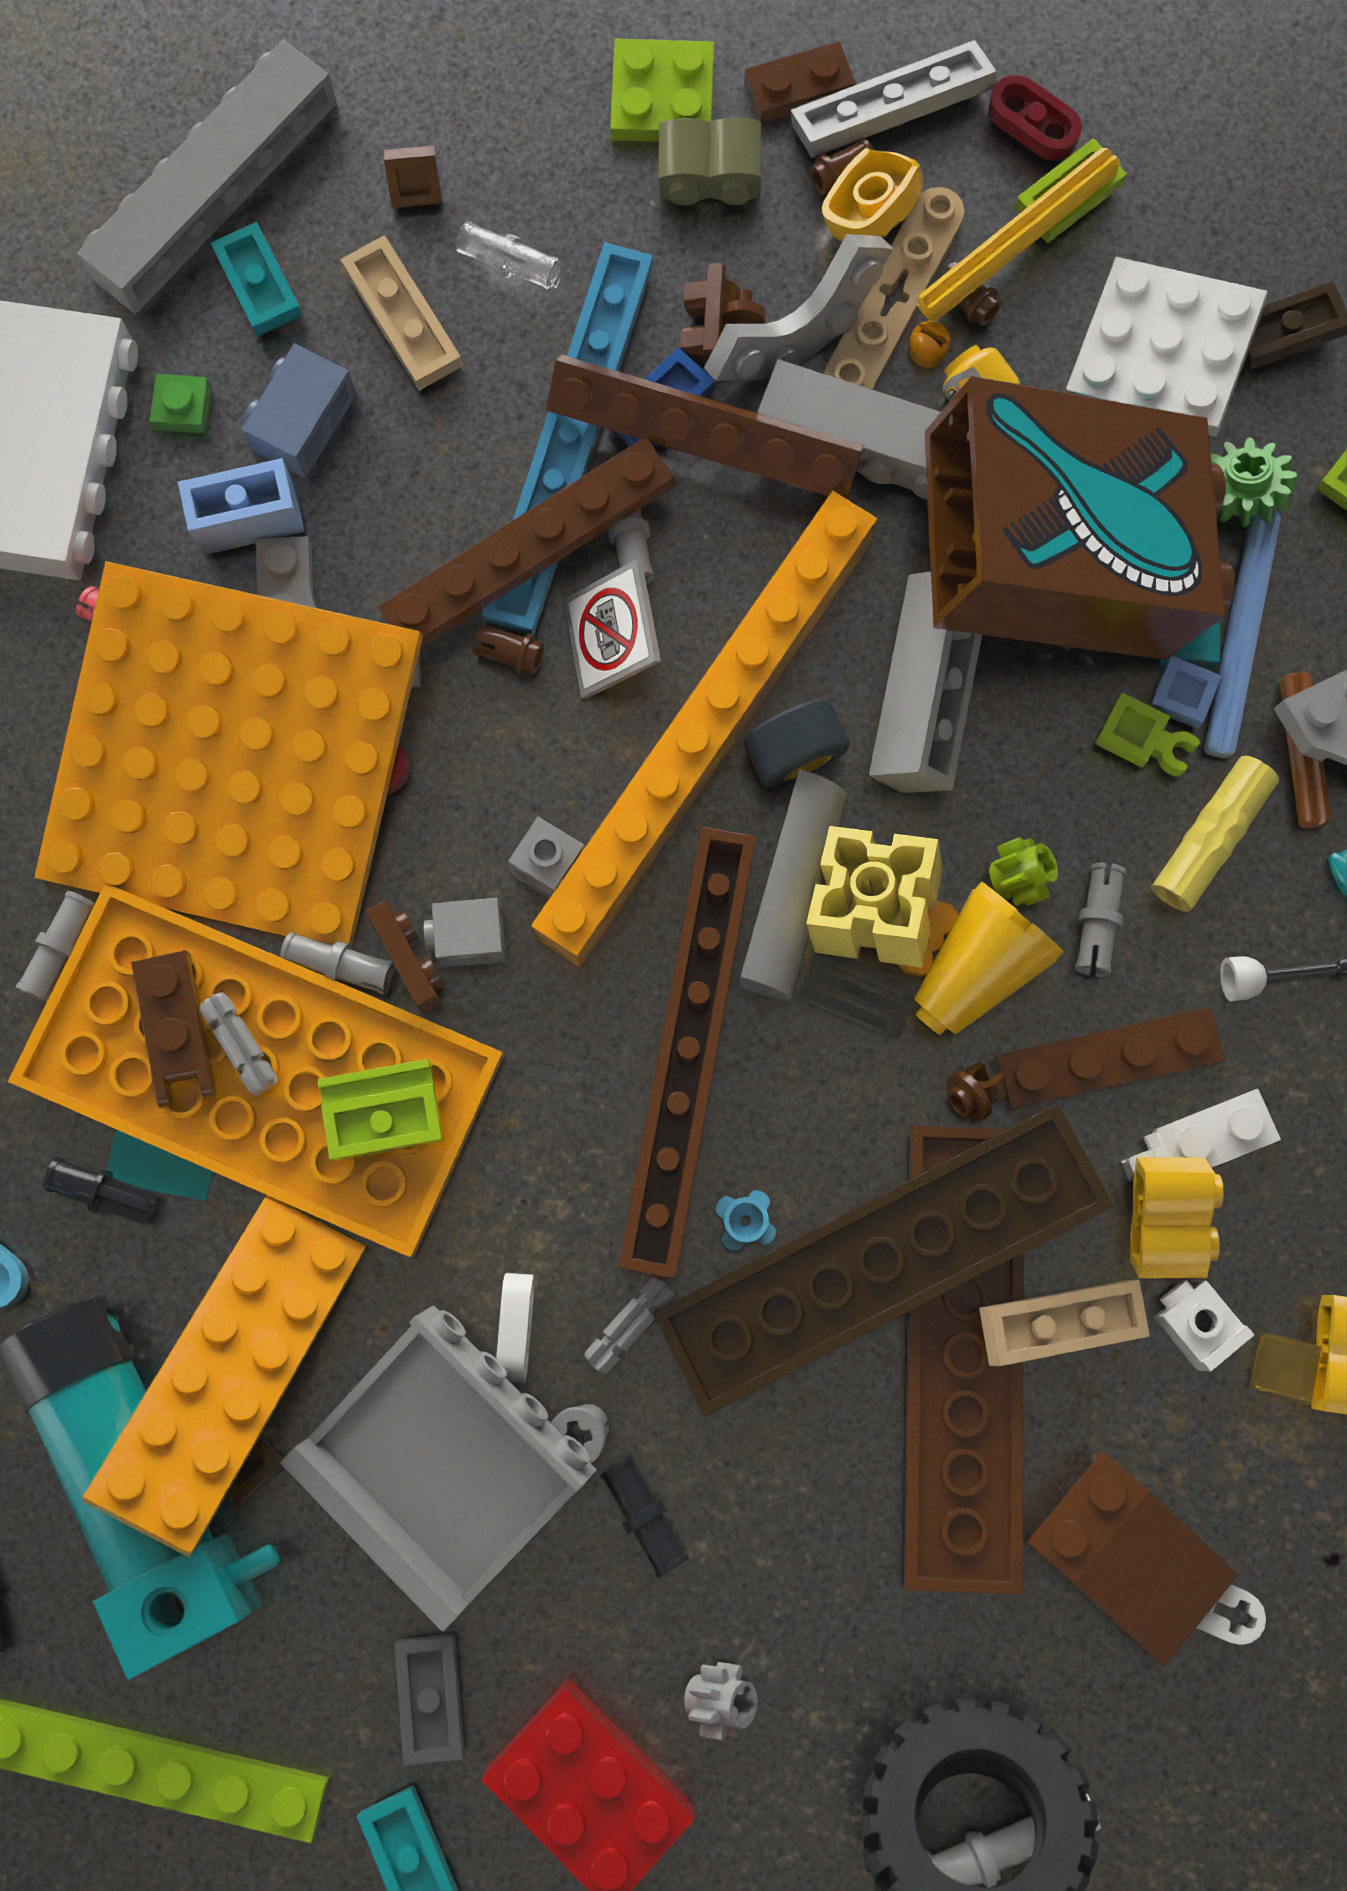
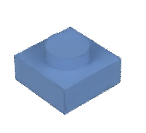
M1171 656L1149 706L1169 715L1171 719L1199 729L1205 720L1222 676Z

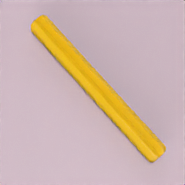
M1108 148L1099 149L919 295V302L917 304L920 312L930 321L939 320L1114 178L1120 166L1118 157L1113 155Z

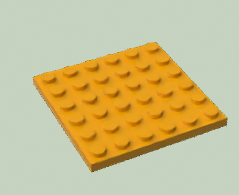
M105 561L34 878L101 893L105 883L163 908L287 936L292 931L298 935L332 945L337 941L350 944L352 950L423 634L412 629Z

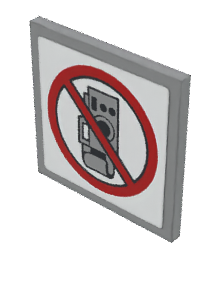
M636 559L563 599L581 698L587 699L661 662L642 560Z

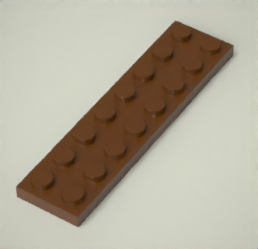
M912 1125L910 1127L909 1180L1007 1129ZM1024 1253L907 1314L904 1588L906 1590L1023 1595L1024 1362L1003 1366H989L979 1308L1024 1299Z

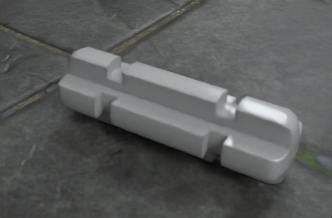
M222 992L207 998L200 1004V1012L208 1025L216 1028L213 1033L234 1068L242 1071L240 1078L247 1090L256 1096L271 1089L278 1082V1077L269 1062L267 1063L266 1060L262 1061L264 1054L242 1018L240 1019L239 1016L235 1017L238 1011L230 998Z
M652 1277L640 1290L642 1295L637 1300L633 1298L603 1331L606 1334L602 1340L597 1338L585 1351L584 1357L586 1361L599 1373H608L620 1360L618 1357L619 1353L622 1350L627 1352L656 1319L653 1316L654 1312L668 1306L674 1299V1290L660 1277Z

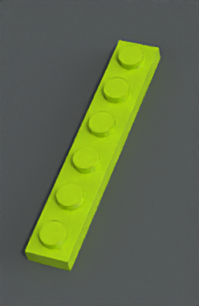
M0 1699V1769L311 1843L316 1836L330 1777Z

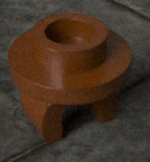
M982 1062L970 1066L965 1072L957 1070L947 1078L949 1089L947 1091V1099L952 1108L964 1118L971 1117L977 1121H983L992 1113L991 1104L1001 1101L1009 1092L1004 1074L999 1072L989 1080L985 1064Z

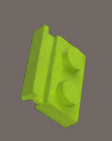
M429 1059L317 1079L322 1100L321 1109L329 1160L333 1162L444 1141L436 1089L432 1076V1065Z

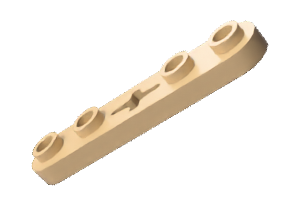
M935 187L921 193L919 200L909 212L891 245L893 250L883 266L880 279L872 286L866 299L858 309V318L855 324L843 334L826 366L825 375L871 390L876 389L918 310L919 295L930 287L959 233L964 215V206L962 200L955 192L947 188ZM900 279L905 280L901 297L902 302L897 301L891 307L887 316L883 317L886 295L890 296L896 290Z

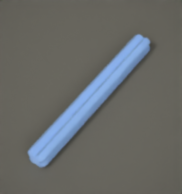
M1274 510L1271 522L1266 523L1260 519L1259 515H1253L1247 528L1219 675L1222 677L1214 695L1204 751L1209 756L1227 759L1236 752L1281 521L1280 514Z

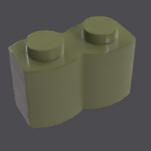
M734 117L718 119L712 122L693 118H678L660 122V198L670 200L678 205H692L699 200L711 197L722 200L727 204L739 205L751 199L761 197V121Z

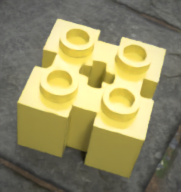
M829 826L820 864L826 885H815L806 923L815 953L858 959L860 946L876 948L879 962L923 968L931 931L927 908L935 909L943 874L939 840L894 834L892 846L875 844L873 831Z

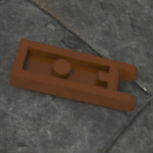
M187 950L131 962L158 1107L161 1109L172 1106L170 1084L198 1078L199 1088L204 1099L216 1096V1086L203 1017L199 1007L200 1001L191 954Z

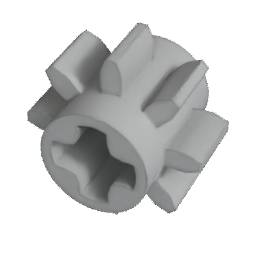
M718 1662L716 1666L702 1665L701 1674L695 1675L689 1681L684 1696L685 1710L689 1720L702 1722L700 1726L701 1737L724 1741L726 1736L739 1738L741 1736V1728H746L752 1723L758 1705L757 1692L752 1682L740 1680L742 1675L741 1665Z

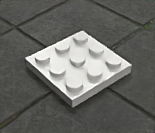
M1116 257L1066 387V393L1206 417L1209 435L1217 437L1264 309L1267 291Z

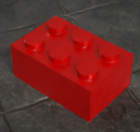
M569 1677L491 1761L481 1779L588 1891H632L695 1820L694 1803Z

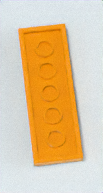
M266 1195L83 1495V1502L190 1558L362 1258L366 1246L285 1203Z

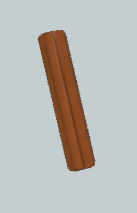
M1307 672L1285 675L1280 682L1282 701L1312 687V676ZM1286 730L1298 824L1304 829L1324 827L1331 821L1324 761L1321 762L1302 755Z

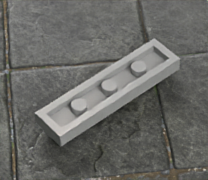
M973 40L792 109V127L811 158L858 141L861 138H866L989 91L996 84L997 71L977 42Z

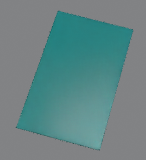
M117 1129L107 1170L113 1172V1178L146 1190L203 1201L207 1199L213 1172Z

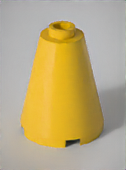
M980 882L975 889H972L914 998L922 1006L915 1015L939 1036L946 1029H949L956 1035L1056 963L1064 951L1034 923H1030L1008 901L985 883Z

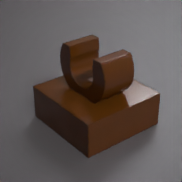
M435 145L384 150V165L392 208L442 203Z

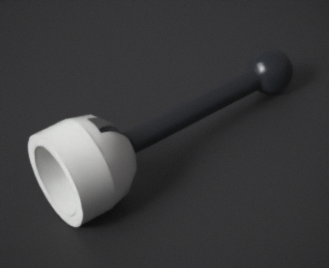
M1246 956L1225 958L1221 964V985L1224 995L1229 1001L1248 1000L1259 995L1266 986L1267 981L1328 974L1347 978V957H1339L1334 963L1272 970H1265L1264 966L1253 958Z

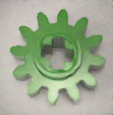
M1248 438L1244 443V448L1238 450L1232 443L1225 442L1223 457L1211 454V463L1217 464L1222 468L1226 480L1225 498L1220 510V521L1225 522L1234 514L1240 516L1241 525L1247 527L1253 515H1259L1262 521L1269 523L1272 519L1273 507L1277 510L1287 511L1290 496L1295 492L1297 473L1290 471L1292 457L1290 455H1283L1274 458L1275 443L1267 444L1262 450L1255 448V442L1252 438Z

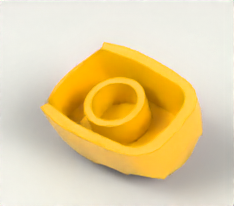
M865 148L845 168L824 200L822 213L833 238L835 237L842 242L846 234L886 236L900 221L902 222L920 198L923 189V175L916 160L901 154Z

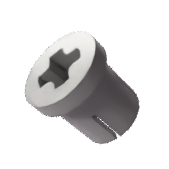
M583 1404L582 1406L579 1405L565 1409L551 1422L563 1436L569 1435L586 1449L590 1457V1464L602 1453L609 1433V1424H606L608 1422L606 1414L593 1404ZM577 1422L581 1430H590L592 1434L586 1442L581 1434L573 1435L572 1431H569Z

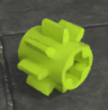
M1021 837L997 846L1001 858L990 864L989 874L995 891L1005 900L1012 898L1016 906L1023 903L1029 906L1050 897L1046 885L1057 880L1058 866L1053 853L1045 844L1039 843L1035 845L1033 838L1022 840Z

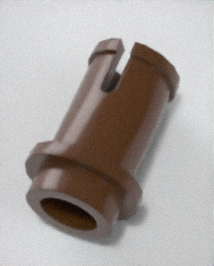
M861 138L851 146L829 157L820 155L816 158L815 164L809 169L811 181L819 194L825 195L829 193L845 168L865 148L874 150L867 139Z
M959 261L952 262L945 270H951ZM982 284L957 305L967 313L966 319L968 322H978L981 326H984L996 316L1002 306V300L998 297V289L994 286L987 288Z
M486 622L480 626L475 640L482 641L481 645L477 643L473 645L474 655L513 666L516 673L524 675L526 672L533 674L537 672L545 649L544 643L538 642L534 634L528 633L523 637L491 626V624Z

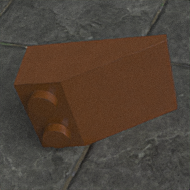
M1103 1451L1026 1543L1163 1666L1169 1662L1238 1577V1574L1150 1491Z

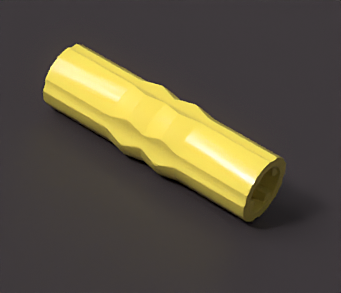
M1241 756L1151 886L1152 891L1157 897L1177 910L1190 912L1221 866L1231 856L1236 844L1246 834L1251 822L1278 784L1279 776L1271 767L1250 756Z

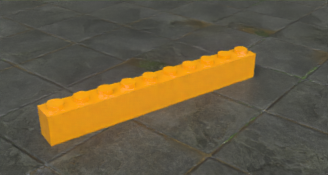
M832 491L532 923L531 927L537 940L578 967L583 965L871 545L877 523L875 516L836 492Z

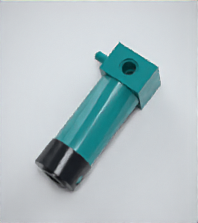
M105 1296L95 1297L56 1309L28 1323L18 1332L4 1340L0 1344V1356L24 1410L31 1415L110 1592L93 1601V1604L127 1680L224 1630L261 1608L262 1604L251 1580L278 1566L280 1559L273 1545L267 1544L240 1558L229 1533L214 1539L208 1527L192 1556L189 1558L83 1502V1495L146 1394L144 1385L133 1364L135 1360L107 1298ZM176 1595L183 1601L184 1613L180 1611L176 1604Z

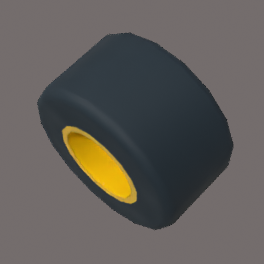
M816 699L796 705L766 720L745 736L743 746L763 787L777 788L796 781L799 769L813 773L834 762L847 752L850 741L830 701Z

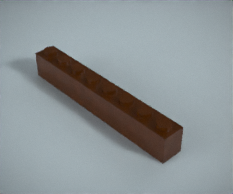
M701 826L619 1262L621 1270L676 1280L756 839V836Z

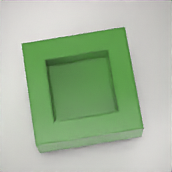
M156 374L149 421L154 430L206 434L212 389L208 378Z

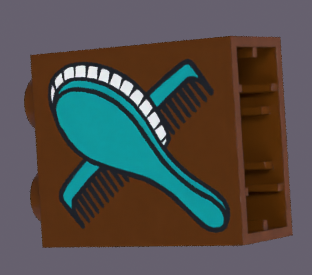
M971 376L925 430L934 628L1167 660L1209 627L1219 623L1227 614L1234 596L1235 578L1231 565L1227 561L1220 560L1216 520L1224 502L1226 480L1222 468L1217 464L1211 463L1208 420L1206 417Z

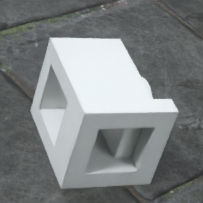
M1184 1279L1160 1298L1165 1307L1153 1316L1197 1371H1212L1254 1336L1248 1326H1244L1206 1280L1197 1281L1191 1285L1187 1279ZM1201 1310H1205L1212 1319V1325L1206 1332L1200 1331L1195 1324V1316Z

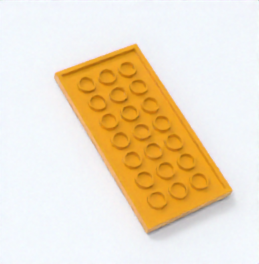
M105 883L8 1082L414 1259L504 1054L497 1049ZM187 950L192 958L200 1004L217 993L222 992L226 994L238 1011L235 1017L239 1016L246 1024L264 1054L262 1061L266 1060L267 1063L269 1062L278 1077V1082L262 1094L255 1096L250 1093L240 1078L242 1071L234 1068L215 1037L213 1031L216 1028L208 1025L203 1017L216 1086V1096L204 1099L199 1088L198 1078L170 1084L172 1106L160 1109L154 1092L131 962ZM423 1059L431 1061L444 1141L335 1162L329 1160L321 1109L322 1100L317 1079Z

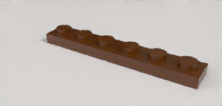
M562 354L555 361L546 411L638 439L646 436L651 443L829 496L832 491L846 499L850 495L864 445Z
M645 436L380 604L378 608L389 625L420 631L423 634L420 647L422 648L614 526L620 520L625 519L675 487V477Z

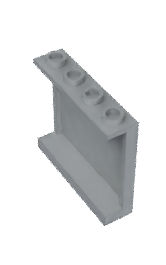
M433 1305L416 1315L409 1322L412 1326L309 1438L295 1446L280 1464L443 1632L555 1513L586 1483L597 1469L589 1462L588 1452L576 1439L569 1435L563 1436L547 1420L548 1414L542 1404L527 1393L521 1394L505 1378L507 1373L502 1364L491 1354L480 1352L465 1337L464 1327L452 1314L443 1310L439 1311Z

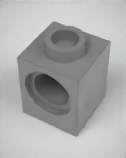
M537 816L508 863L515 878L550 899L585 846Z
M498 898L432 903L433 920H424V940L427 953L435 952V958L441 967L506 962L503 909Z

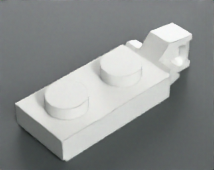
M1255 1089L1153 1130L1152 1134L1143 1137L1148 1151L1125 1159L1121 1163L1129 1182L1134 1180L1137 1158H1205L1212 1168L1281 1139L1259 1089Z

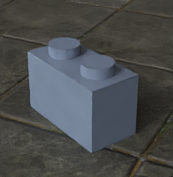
M294 343L287 356L278 359L274 364L269 376V385L260 400L253 401L244 414L241 430L252 452L269 461L283 458L289 471L306 479L357 395L349 371Z

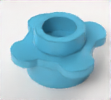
M755 1190L748 1197L734 1200L729 1196H725L718 1201L716 1214L722 1218L725 1231L721 1240L724 1247L728 1250L738 1251L743 1245L755 1242L761 1245H768L774 1240L776 1229L769 1223L767 1212L770 1199L764 1192ZM747 1215L751 1218L749 1226L741 1224L740 1219L742 1216Z

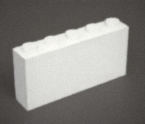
M0 301V569L81 581L84 565L89 564L93 558L95 540L92 530L96 515H101L105 506L106 492L103 482L106 468L111 467L116 458L117 445L114 433L117 420L123 419L127 409L125 385L128 372L135 370L138 360L137 343L132 339L121 318Z

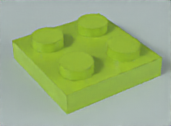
M615 39L610 124L611 140L659 142L660 122L678 118H693L711 122L714 42Z

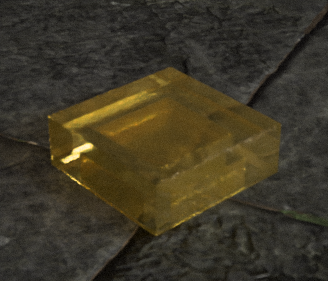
M1260 1333L1250 1389L1312 1403L1322 1346L1269 1333Z

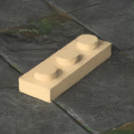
M385 235L340 259L343 270L418 391L463 367L460 354Z
M1125 1280L979 1308L989 1366L1009 1365L1150 1337L1140 1280Z

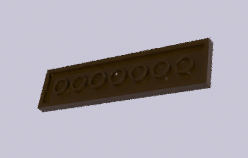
M1057 1103L654 1312V1315L703 1416L706 1417L1113 1208L1114 1205Z

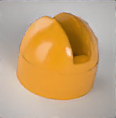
M929 320L920 323L910 335L908 344L910 358L917 365L927 368L936 367L944 362L951 343L947 328L937 321ZM933 338H935L936 340H938L939 342H941L942 345L940 346V345L938 344V342L935 341Z

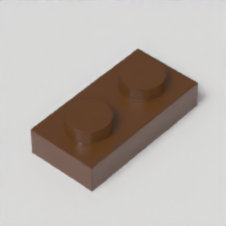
M840 41L746 68L744 78L761 123L790 115L792 109L856 85Z
M386 900L367 909L366 912L414 1002L423 1015L442 1005L435 990L444 986V983L429 957L419 961L410 943L419 939L405 911L402 910L394 914Z

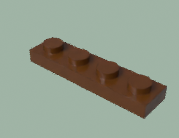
M1211 1007L1008 1052L995 1057L998 1073L1004 1074L1009 1091L1005 1097L1008 1111L1225 1061Z

